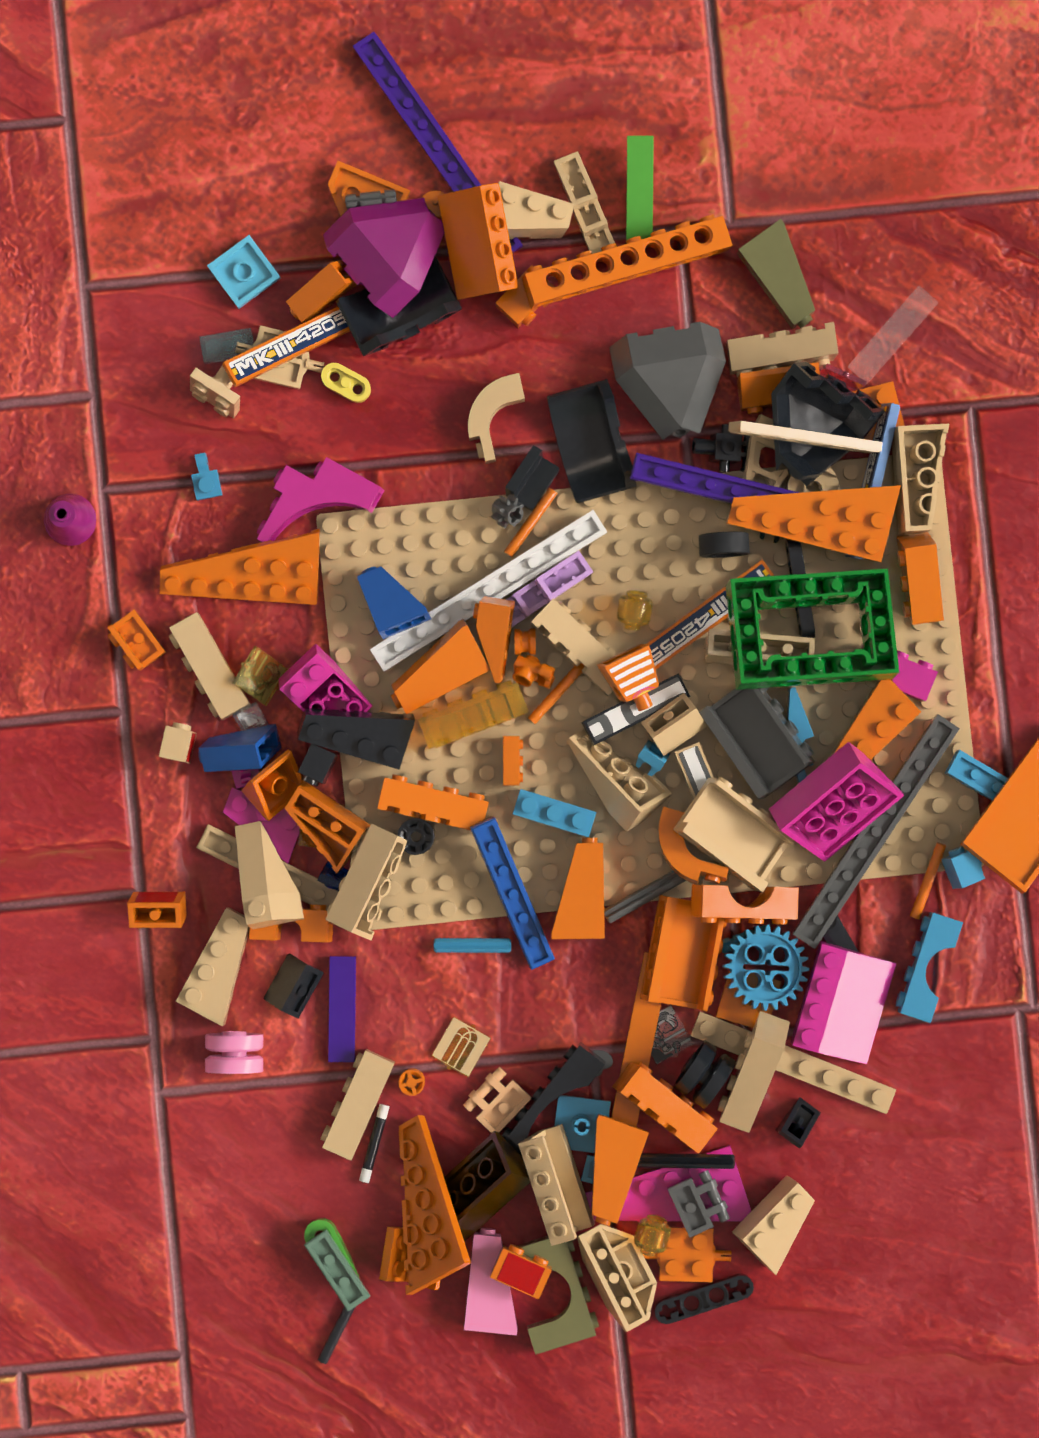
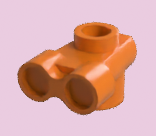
M519 655L514 663L512 678L518 684L525 687H530L533 681L539 683L538 685L550 689L555 680V668L545 663L541 664L540 660L533 655H526V657Z

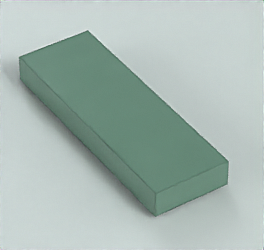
M327 1229L304 1244L347 1311H350L371 1296Z

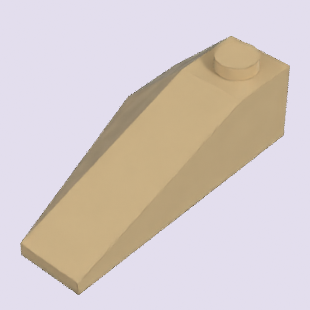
M258 821L235 826L241 895L246 925L251 929H258L304 919L300 892L292 881L262 822Z

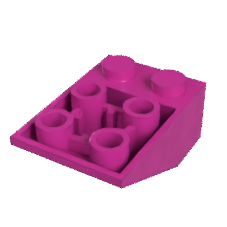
M317 644L309 649L278 679L279 689L302 711H304V708L367 712L372 707L369 700L343 670Z

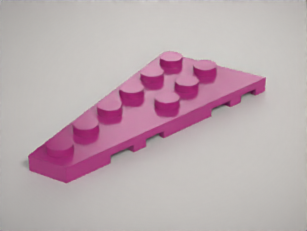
M730 1145L703 1153L733 1155ZM736 1162L733 1169L658 1168L633 1177L618 1221H682L667 1188L690 1177L696 1187L702 1184L699 1173L705 1170H709L712 1179H716L718 1184L716 1188L722 1200L726 1201L728 1206L726 1210L730 1217L727 1221H742L751 1212V1208ZM592 1190L585 1192L590 1210L592 1207ZM707 1192L701 1194L700 1198L705 1208L712 1206ZM717 1214L710 1217L711 1221H720Z

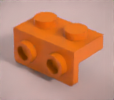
M132 610L115 624L107 627L111 632L107 635L116 648L121 646L126 654L123 658L131 669L136 666L141 671L166 653L136 610Z

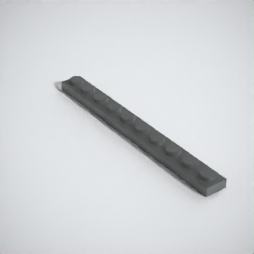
M939 714L935 715L892 781L902 791L904 796L856 835L792 934L814 949L817 947L960 728Z

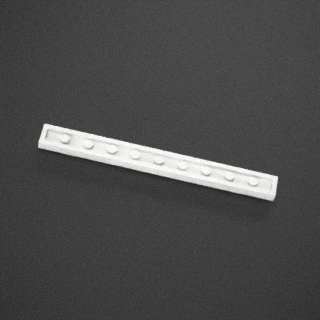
M594 510L590 511L430 611L429 614L432 620L395 634L370 649L382 670L384 672L446 634L458 621L462 619L467 621L472 618L475 604L479 603L484 596L504 598L606 534V529Z

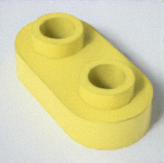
M330 363L322 370L321 378L323 384L328 389L348 400L360 403L370 396L371 387L369 381L339 363ZM333 373L340 375L339 380L336 382L330 380V376ZM357 385L363 388L360 394L353 392V388Z

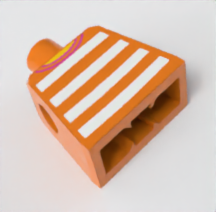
M639 644L597 665L620 701L629 702L634 700L638 711H643L653 705L648 692L659 687V682L649 645Z

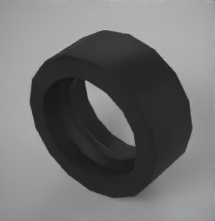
M714 532L699 535V555L701 557L725 558L744 556L750 553L749 534L747 532Z

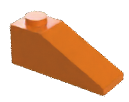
M484 596L479 603L475 604L473 618L477 619L476 629L494 682L501 683L505 678L515 601Z

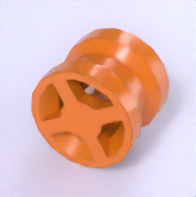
M530 628L528 631L514 629L515 655H520L522 652H528L530 655L536 654L535 628Z
M415 1068L405 1070L399 1078V1088L405 1095L415 1096L419 1094L425 1085L423 1073Z

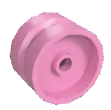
M223 1031L222 1033L205 1035V1048L209 1051L222 1052V1054L210 1055L205 1058V1072L220 1074L263 1072V1057L247 1054V1052L259 1051L263 1048V1034L247 1033L246 1031Z

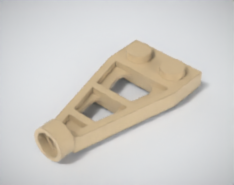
M758 415L756 423L773 425V419L764 415ZM750 436L743 479L753 481L754 476L758 474L768 478L769 485L779 487L788 475V469L777 471L775 469L772 472L761 469L759 465L760 451L763 447L775 450L774 439Z

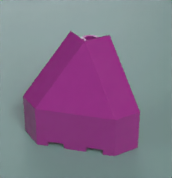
M418 198L349 208L323 234L327 250L332 256L336 257L338 255L347 265L344 270L357 285H363L370 292L367 296L376 307L394 318L420 292L445 232L443 222L427 208L425 199Z

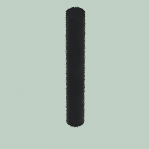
M344 1306L317 1359L323 1364L328 1363L355 1307L347 1311Z

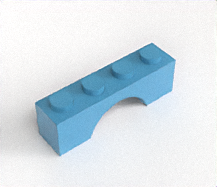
M930 912L929 916L923 917L920 931H923L921 941H916L914 944L912 956L915 959L912 967L908 966L904 975V981L907 984L904 992L900 991L895 1006L899 1007V1013L931 1023L939 998L930 990L927 984L926 968L930 959L937 952L947 948H955L963 922Z

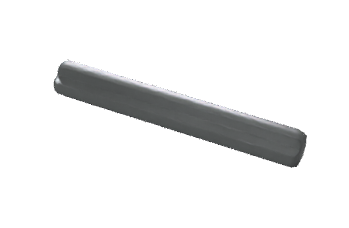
M671 871L604 909V916L609 923H612L686 880L674 871Z

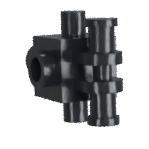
M722 424L721 433L711 435L710 439L693 438L692 453L709 455V462H719V472H729L730 463L735 464L740 462L741 459V472H744L750 436L744 435V441H742V435L730 433L728 431L729 424Z

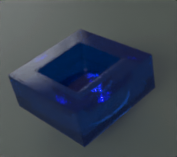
M327 861L317 881L323 883L329 889L339 891V884L349 870L343 868L336 874L332 868L333 866Z

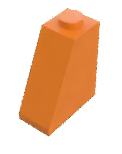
M343 260L329 263L286 301L290 307L291 314L297 320L305 322L315 318L335 303L337 299L343 297L357 286L344 270L347 265Z

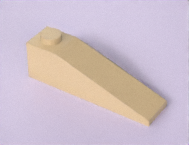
M585 729L568 738L569 746L607 811L626 831L642 823L671 796L672 793L655 775L650 776L648 775V770L644 773L633 766V760L627 756L623 759L612 752V747L606 742L602 741L593 746Z

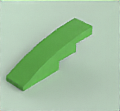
M627 136L626 240L637 236L645 239L651 237L650 234L653 232L654 136Z

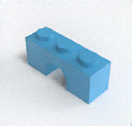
M520 789L513 815L589 838L596 812Z
M962 846L948 852L949 856L941 859L952 889H962L985 879L982 871V862Z

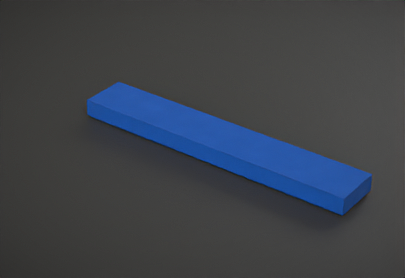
M490 817L469 827L529 968L533 970L554 960V955L495 817Z

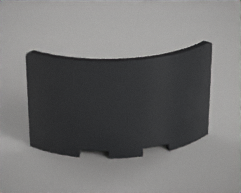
M434 256L420 292L394 318L376 307L367 296L370 292L367 289L336 300L363 356L384 350L396 340L401 339L405 341L419 334V329L433 323L436 325L462 310L436 256Z
M605 379L549 395L547 402L552 425L575 502L581 503L637 487L636 481L630 479L633 465L625 441L620 436L618 428L620 422L615 398L608 380Z

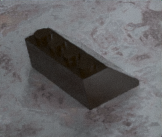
M496 1131L490 1134L444 1177L464 1242L530 1183L523 1157Z

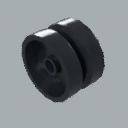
M706 1040L689 1057L673 1086L683 1095H687L698 1084L693 1094V1101L704 1109L720 1091L737 1062L727 1054H722L711 1064L717 1054V1048Z

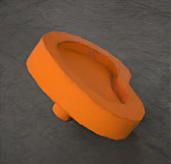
M430 191L424 194L422 198L425 199L427 208L437 218H440L441 211L438 195H442L444 192Z

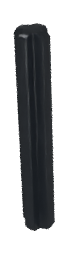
M642 1153L637 1167L735 1168V1156L731 1154Z

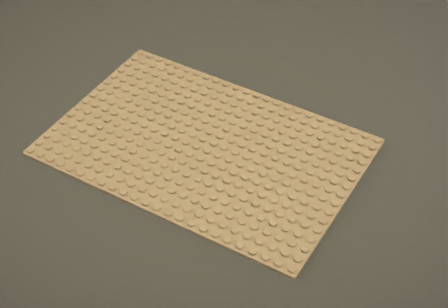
M892 455L888 457L881 487L894 486ZM868 458L839 460L830 467L837 476L840 490L862 488ZM942 463L940 469L941 477L936 493L937 500L932 530L928 531V533L937 545L944 621L912 625L908 617H904L902 603L906 602L905 592L901 590L900 576H902V571L897 557V551H899L897 536L903 535H898L896 507L881 563L867 559H852L845 557L846 554L801 543L806 574L888 569L897 650L908 654V660L918 663V660H923L934 665L932 670L938 672L925 702L907 696L921 713L875 755L871 761L893 781L936 714H939L960 728L861 879L926 873L936 843L939 842L946 845L942 859L948 857L950 850L961 847L960 843L980 817L977 792L945 774L956 750H961L973 757ZM776 467L761 469L768 472H772L776 469ZM741 471L722 472V474L742 479L744 477V472ZM789 473L779 488L787 489L788 480L791 476ZM758 474L754 476L753 481L769 485L768 478ZM636 481L637 487L581 503L575 502L571 488L554 490L558 494L513 557L507 555L504 550L532 511L523 507V518L515 527L510 524L506 528L501 527L497 524L496 520L491 518L493 515L492 505L500 496L507 499L506 495L375 508L372 513L362 509L319 514L316 520L317 529H320L319 550L330 657L372 704V707L367 712L405 713L402 707L397 709L390 695L395 692L391 685L440 638L384 672L370 649L385 639H382L377 630L357 579L358 575H361L365 569L370 567L378 568L381 566L430 612L594 510L607 533L579 550L593 573L554 600L557 603L561 601L571 610L570 615L576 621L582 620L591 629L589 633L595 639L600 637L610 647L607 651L616 656L639 644H647L724 588L730 579L739 577L762 559L774 576L790 575L785 539L780 538L777 543H773L774 536L765 534L764 539L761 540L760 532L727 524L731 508L729 503ZM815 482L812 485L806 486L809 492L820 491L818 489L819 484ZM732 531L747 532L749 534L750 553L748 555L725 558H705L699 555V535ZM536 578L532 579L531 581L524 584L523 586L516 589L515 591L508 594L502 599L506 600L507 598L511 597L514 593H516L517 591H519L520 589L534 581ZM858 603L811 606L815 627L814 655L826 654L828 651L846 653L852 652L854 649H862L860 647L863 642ZM545 606L512 627L505 678L501 683L494 682L490 670L409 713L414 715L415 723L399 770L340 752L346 809L370 825L372 823L395 835H398V830L404 822L416 817L377 809L384 778L391 779L392 774L407 777V783L417 785L418 780L433 783L432 789L443 791L444 786L459 789L458 795L469 797V792L484 795V801L489 802L485 820L493 816L495 817L535 913L558 910L576 843H582V838L588 837L513 815L520 789L596 812L589 838H598V843H603L604 906H610L673 871L666 862L660 846L659 821L663 807L685 812L693 801L675 756L676 751L699 742L715 779H719V777L724 778L733 785L731 789L734 792L745 794L752 799L751 805L757 809L762 808L770 814L769 808L798 785L794 777L765 799H758L707 725L706 728L669 752L670 756L662 769L654 774L672 793L671 796L642 823L626 831L607 811L567 742L569 737L584 729L581 722L622 701L617 698L614 692L609 696L605 695L582 673L536 724H533L528 719V716L574 667L536 629V654L533 656L538 658L541 664L545 663L555 668L553 685L548 689L533 681L530 687H525L518 684L512 678L514 663L519 656L515 655L514 629L528 631L530 628H533L531 621ZM795 608L758 610V614H761L759 621L761 634L800 637ZM472 617L465 622L488 664L476 629L477 619ZM729 617L712 629L730 631ZM708 632L656 669L659 683L679 673L690 695L689 699L698 712L706 706H712L736 688L733 665L705 662ZM522 652L520 654V656L526 657V655H530L528 652ZM878 680L771 687L766 691L771 699L775 698L784 709L782 715L787 720L788 690L793 687L797 690L814 734L813 737L805 739V742L814 752L812 758L815 761L814 765L805 769L807 776L829 758ZM641 722L604 740V742L612 747V752L623 759L627 756L633 760L632 765L635 767L638 755L648 740L653 741ZM503 736H520V739H523V749H520V756H523V766H520V772H523V782H520V786H503ZM645 762L638 769L645 773L646 770L650 771L651 765ZM425 820L430 823L434 830V844L424 854L413 855L405 851L403 852L396 873L389 876L391 881L390 891L388 895L381 899L379 909L382 910L380 919H374L370 930L507 916L471 830ZM417 831L411 834L412 840L418 842L421 839V834ZM684 838L687 849L694 857L719 865ZM854 838L825 862L797 842L795 844H788L764 881L768 883L767 886L769 887L823 884L827 881ZM361 840V842L359 843V845L357 846V848L355 849V851L353 852V854H352V856H351V859H352L353 855L358 852V850H359V848H360V846H361V844H362V840ZM942 861L937 872L945 871ZM730 872L727 882L720 881V884H714L705 881V876H700L698 885L728 886L730 893L754 891ZM685 881L662 895L674 898L691 897L692 883ZM659 896L651 901H658Z

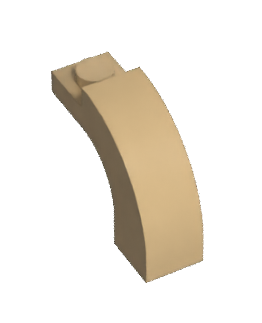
M519 373L501 377L486 386L477 396L470 410L468 419L469 441L480 439V443H476L479 459L484 458L485 464L496 462L489 432L492 418L500 409L506 406L525 402Z

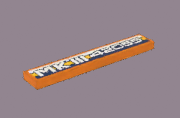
M336 307L223 362L222 365L234 387H237L350 332V329L339 307Z
M762 559L737 578L774 576V574ZM726 587L722 588L646 644L650 646L655 669H658L706 634L709 629L714 628L728 617Z

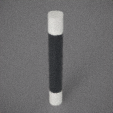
M379 1104L359 1178L361 1182L369 1183L390 1107L388 1105Z

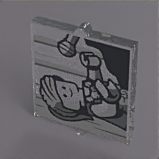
M672 1005L666 1006L659 1012L651 1057L656 1065L672 1056L677 1057L679 1052L694 1044Z

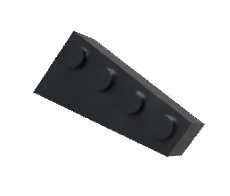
M304 708L297 730V738L304 742L399 770L415 723V717L409 713H369L364 711L350 712Z

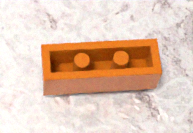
M503 736V786H520V782H523V772H520V766H523V756H520V749H523V739H520V736Z

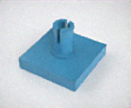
M568 1095L558 1097L554 1126L563 1124L571 1150L594 1153L596 1117L598 1114L609 1117L611 1101Z

